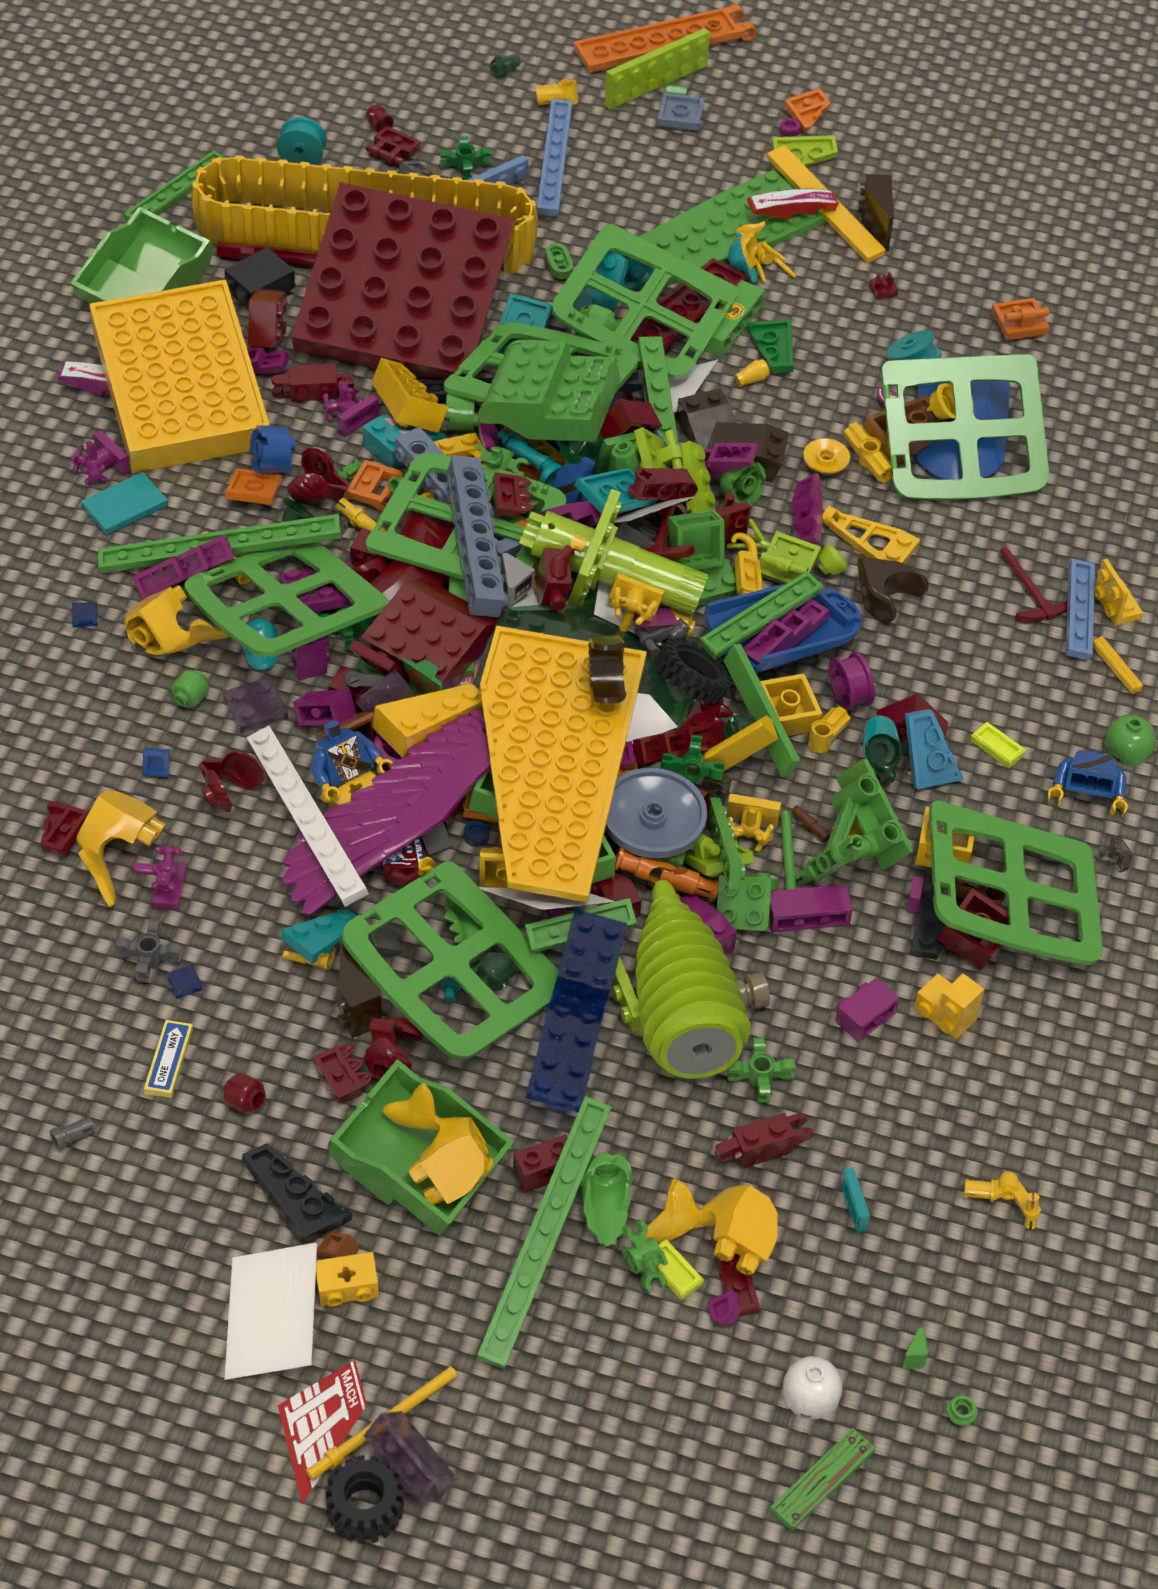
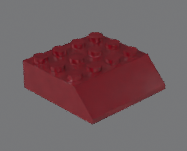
M425 578L405 582L361 636V640L364 646L375 652L380 650L390 656L391 660L405 672L404 658L406 660L409 659L415 664L426 659L439 668L435 678L442 682L445 690L456 686L464 676L465 671L493 639L496 626L502 627L504 621L497 617L470 615L466 600Z

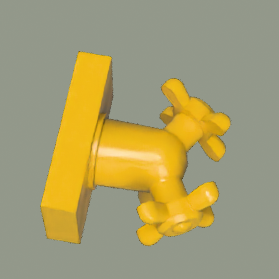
M618 573L608 598L612 599L609 607L615 609V617L620 618L621 608L626 609L619 629L622 632H627L635 613L641 615L636 620V625H641L644 620L651 622L652 615L656 614L664 590Z
M730 793L727 817L730 818L731 829L734 830V840H737L739 836L754 837L758 841L754 851L759 853L762 847L773 839L771 832L774 830V826H778L781 802ZM733 818L740 819L741 825L734 827ZM761 823L769 824L765 832L760 829Z

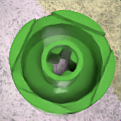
M447 393L446 406L448 411L446 418H449L450 424H446V430L475 432L476 429H479L478 406H481L482 402Z

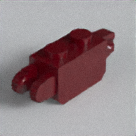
M332 364L292 366L289 369V374H280L272 377L271 383L275 386L272 388V394L277 398H291V402L324 400L323 395L328 393L329 400L338 399L337 393H339L338 384L340 381H344L348 388L354 389L353 374L336 373L335 366Z
M785 1113L733 1128L732 1135L727 1137L724 1142L716 1144L714 1152L719 1163L734 1159L739 1161L741 1167L748 1168L788 1155L793 1151L794 1145L812 1139L815 1134L811 1127L793 1130L806 1123L807 1117L804 1113L786 1116Z

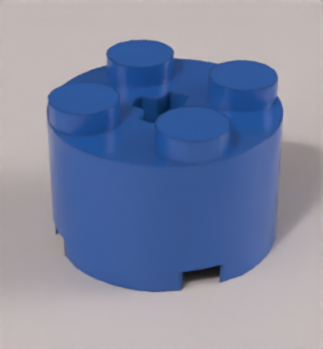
M257 425V429L253 430L250 438V453H254L255 461L251 460L253 471L255 473H290L292 471L291 451L295 450L296 443L295 438L290 437L288 427Z

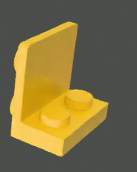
M1103 559L1100 570H1098L1094 596L1101 602L1107 617L1111 618L1115 626L1142 619L1143 612L1125 583L1119 578L1109 560Z

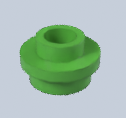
M958 1396L949 1402L947 1415L954 1424L967 1426L975 1421L977 1407L969 1397ZM957 1410H964L967 1415H961Z

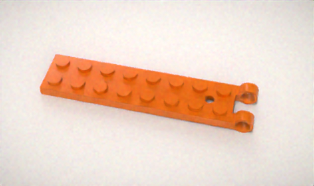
M732 4L721 9L574 41V49L588 72L617 67L704 28L710 32L709 45L738 38L750 41L756 36L757 30L749 21L743 22L740 25L735 24L743 20L745 13L739 4Z

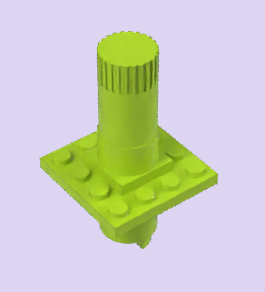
M611 489L596 529L547 511L545 516L531 511L518 544L531 549V555L541 558L544 548L563 549L566 545H570L575 535L588 540L582 553L574 550L575 554L569 559L570 569L579 573L568 603L575 608L581 610L589 588L594 589L597 581L613 586L617 574L620 573L664 590L660 604L693 616L708 579V574L614 537L618 527L613 525L622 505L621 502H618L621 492ZM566 611V612H568L571 616H573L575 611Z

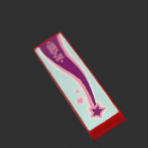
M788 189L767 192L747 198L753 214L791 219L794 212L814 215L817 208L836 211L839 205L833 190Z

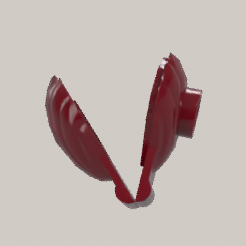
M307 448L301 454V464L305 474H301L287 485V493L294 501L302 504H315L326 499L339 502L344 497L349 487V482L336 473L333 459L328 453L318 448Z
M234 750L231 753H227L223 760L205 759L199 764L200 771L205 780V787L201 788L207 803L210 807L217 805L226 812H231L232 804L220 779L230 780L238 787L246 790L259 788L264 781L262 765L254 756L247 752Z
M397 1016L386 1019L373 1018L369 1026L373 1044L366 1049L364 1055L368 1071L380 1080L397 1059L411 1070L412 1063L406 1053L396 1046L395 1037L425 1041V1035L406 1018Z

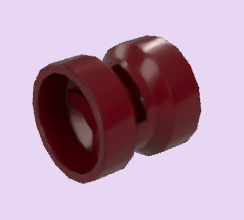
M380 104L372 105L365 114L366 120L369 124L373 125L377 132L381 131L385 126L393 127V117Z

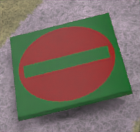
M403 659L410 684L418 692L424 695L444 690L442 682L435 678L438 667L426 659L417 664L409 659Z

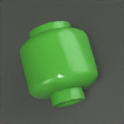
M197 670L184 671L171 686L175 702L180 706L196 707L209 692L207 677Z

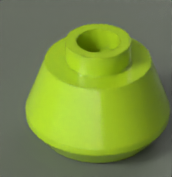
M832 544L825 545L818 557L820 562L817 564L825 575L831 573L834 576L847 571L848 564Z

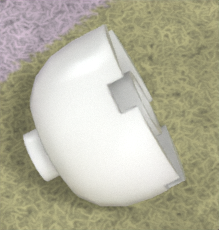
M808 1356L801 1358L789 1367L783 1379L782 1396L786 1405L795 1414L811 1416L810 1419L823 1418L836 1410L842 1396V1378L838 1369L831 1362L821 1357Z

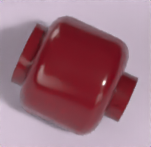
M235 1074L224 1085L223 1096L225 1103L241 1113H253L260 1109L265 1102L266 1093L263 1083L247 1074Z

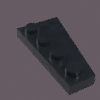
M926 867L910 955L937 960L944 947V944L938 941L937 938L946 924L935 913L932 868ZM941 887V894L948 896L947 888ZM956 896V903L959 907L964 899Z
M268 1143L242 1155L243 1164L302 1244L352 1220L353 1213L347 1208L342 1209L339 1207L330 1194L327 1192L322 1193L313 1185V1180L306 1175L302 1176L294 1170L293 1164Z

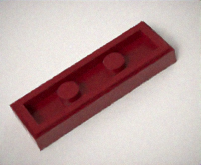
M711 1237V1245L714 1253L718 1241L713 1239L714 1237ZM735 1253L731 1261H724L715 1256L724 1293L730 1290L737 1292L740 1305L739 1317L760 1313V1305L751 1274L744 1275L736 1268L740 1256Z

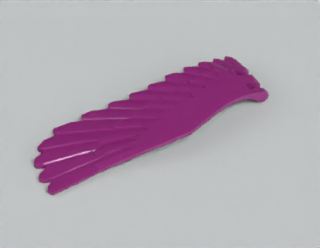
M471 709L470 715L458 716V721L442 725L441 731L427 734L426 742L413 745L407 749L409 756L394 761L390 765L391 770L375 776L372 779L373 786L353 792L350 802L334 806L324 813L326 822L359 877L443 822L470 788L491 769L482 710ZM300 833L296 836L299 844L288 852L283 861L286 867H290L283 875V884L286 887L297 885L291 894L292 903L305 901L303 906L304 915L311 917L338 894L303 834Z

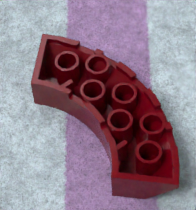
M408 510L399 523L402 528V536L438 549L444 547L455 528L453 522L413 510ZM394 559L388 568L370 584L387 597L390 602L405 582L425 578L443 587L449 576Z

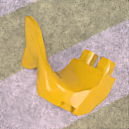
M180 586L173 589L169 587L144 598L124 615V623L129 640L133 644H140L146 649V653L153 655L171 654L186 650L199 642L224 639L230 636L219 627H213L201 619L193 621L190 624L189 631L186 632L181 629L177 623L176 615L183 608L181 602L187 596Z
M105 790L96 799L76 839L82 848L78 854L95 878L99 890L110 907L115 904L116 895L109 870L103 859L104 848L107 843L113 839L121 838L132 844L139 840L145 845L150 846L155 839L157 840L160 837L166 824L155 818L156 810L138 799L118 791Z
M421 1083L415 1089L409 1100L393 1102L384 1106L382 1112L394 1123L438 1133L432 1144L421 1154L420 1160L416 1161L409 1168V1174L417 1184L428 1177L434 1183L423 1190L425 1198L433 1205L444 1200L448 1204L470 1192L490 1171L493 1157L487 1158L489 1151L485 1145L486 1142L472 1118H438L435 1114L433 1096L425 1083Z
M674 1178L668 1190L665 1209L647 1227L646 1239L652 1237L657 1243H661L666 1239L671 1241L695 1228L715 1226L713 1239L718 1242L714 1255L721 1260L731 1261L734 1254H738L740 1258L736 1265L737 1270L744 1275L754 1274L759 1263L768 1260L775 1246L778 1213L770 1198L751 1185L727 1188L704 1206L697 1208L692 1194L685 1183Z

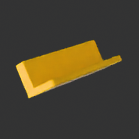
M766 715L704 752L705 762L718 761L725 763L724 772L776 741L778 737L772 719Z

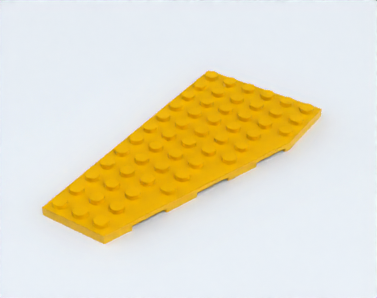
M496 626L480 682V692L507 887L588 903L647 652L624 648L623 676L627 693L626 698L619 703H597L593 701L589 689L588 641Z

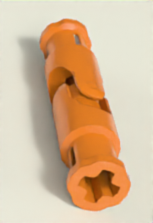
M621 847L617 852L615 870L620 868L634 873L635 877L654 883L660 880H667L674 889L689 895L697 894L709 898V902L712 903L717 897L719 879L713 881L700 876L698 872L680 867L676 868L674 865L656 858L638 856L625 851ZM661 867L660 877L653 875L651 870Z

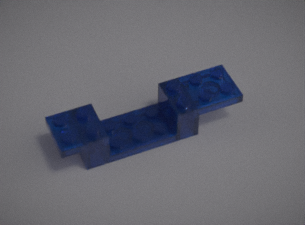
M575 909L525 1098L579 1112L584 1100L593 1064L592 1058L628 923Z

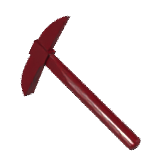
M676 504L665 507L655 545L642 549L667 559L686 558L695 553L694 545L664 547L668 535V517L673 516Z
M1008 547L1000 549L1001 556L1040 607L1039 609L1017 612L1014 620L1021 623H1033L1045 619L1051 620L1067 612L1068 601L1054 605L1048 603Z

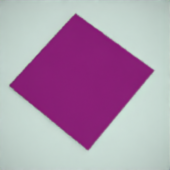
M658 608L656 614L652 615L651 622L644 620L641 625H636V627L681 624L670 608ZM635 613L633 622L635 623L641 615Z

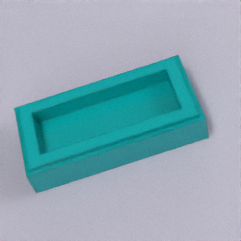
M854 1167L844 1169L840 1185L855 1231L857 1233L867 1231L870 1215Z

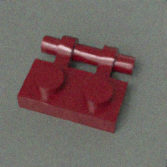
M385 126L374 136V143L376 145L368 143L366 151L377 159L383 158L393 166H400L401 162H405V159L401 156L410 159L421 148V141L389 126Z

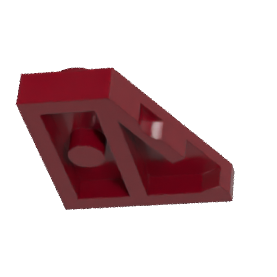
M49 801L47 803L49 816L44 821L43 827L45 831L42 834L40 845L46 852L65 857L77 841V835L90 811Z

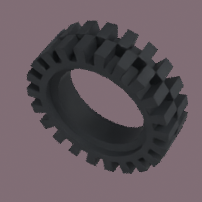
M679 637L668 639L655 660L658 672L663 673L661 676L664 679H669L668 683L671 686L676 685L679 692L685 691L686 696L691 698L693 695L695 700L699 702L703 700L706 704L710 702L712 704L719 703L733 684V679L726 665H722L724 661L721 658L714 660L703 648L698 647V643L693 641L691 644L689 639L684 638L682 640Z

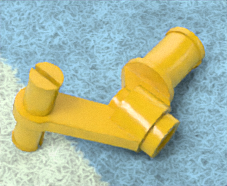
M1004 1172L998 1180L992 1179L991 1182L965 1180L964 1198L990 1199V1202L1000 1197L1006 1200L1015 1199L1025 1216V1227L1027 1229L1030 1228V1221H1032L1031 1229L1037 1227V1218L1041 1212L1038 1205L1039 1195L1034 1193L1033 1200L1032 1192L1028 1194L1019 1182L1016 1174Z

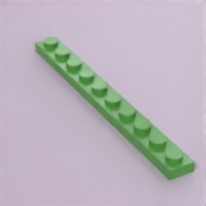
M339 514L100 548L98 549V568L100 573L156 566L225 534L234 554L342 539Z
M585 1096L477 1354V1359L505 1369L607 1121L611 1106Z

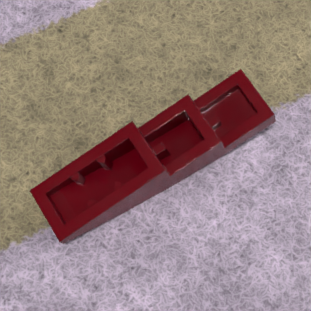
M722 721L633 739L637 765L662 760L663 753L673 754L676 757L684 755L690 749L692 735L702 736L700 752L713 748L725 740Z

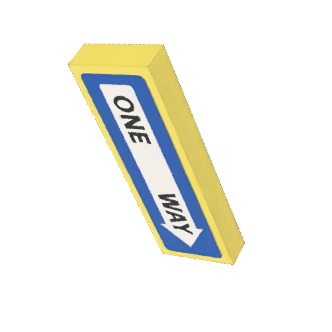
M165 1020L144 1087L145 1094L166 1098L173 1097L193 1032V1024Z

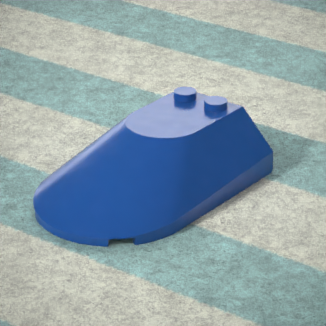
M971 381L974 417L978 420L1008 419L1010 383ZM943 383L919 385L917 387V398L926 395L930 398L931 394ZM948 419L947 421H948V422H951V421H954L955 419ZM1007 437L981 438L977 441L979 468L982 478L990 475L995 476L1001 469L1006 453ZM955 440L932 441L913 455L918 466H923L929 471V475L937 480L962 479L959 445Z
M785 584L707 603L704 619L708 633ZM827 587L825 591L823 590L820 594L813 597L812 600L827 608L831 616L794 647L765 655L761 658L760 664L749 659L755 673L782 667L848 643L856 637L860 630L862 617L859 609L846 596ZM807 602L794 610L799 611ZM758 632V633L755 634L754 636L750 637L749 639H747L746 641H744L743 643H741L743 649H744L760 632ZM728 652L721 656L723 660L727 656Z

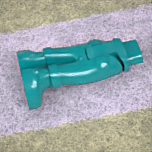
M505 430L499 431L497 437L503 441L502 446L512 451L515 458H525L528 460L531 466L542 472L539 482L551 486L556 478V471L563 466L548 456L537 452L531 443L520 436L508 433Z

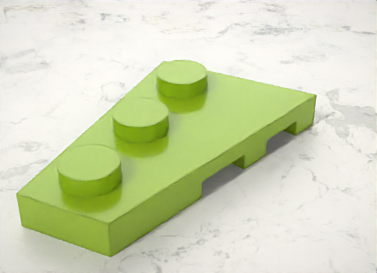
M835 135L773 137L771 143L772 150L785 145L805 167L836 158L838 153Z

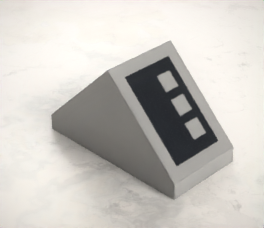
M502 553L501 574L504 575L503 589L508 597L506 606H512L533 588L535 569L508 553Z

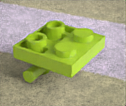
M643 427L634 431L636 436L635 447L640 453L642 460L640 461V467L671 469L672 465L673 469L683 468L680 445L676 443L673 430H668L664 433L667 447L663 439Z
M776 531L767 552H762L761 576L779 584H786L806 571L811 574L821 552V547Z
M702 834L694 845V849L686 852L684 863L707 877H716L723 872L718 856L721 850L720 847L714 843L713 839ZM738 844V852H741L742 857L741 863L746 865L754 862L753 852Z

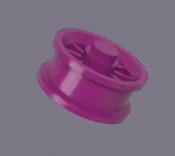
M854 652L843 660L838 657L831 659L828 665V676L833 696L838 705L847 712L852 711L859 704L863 706L872 705L875 699V686L871 670L865 658L860 653Z

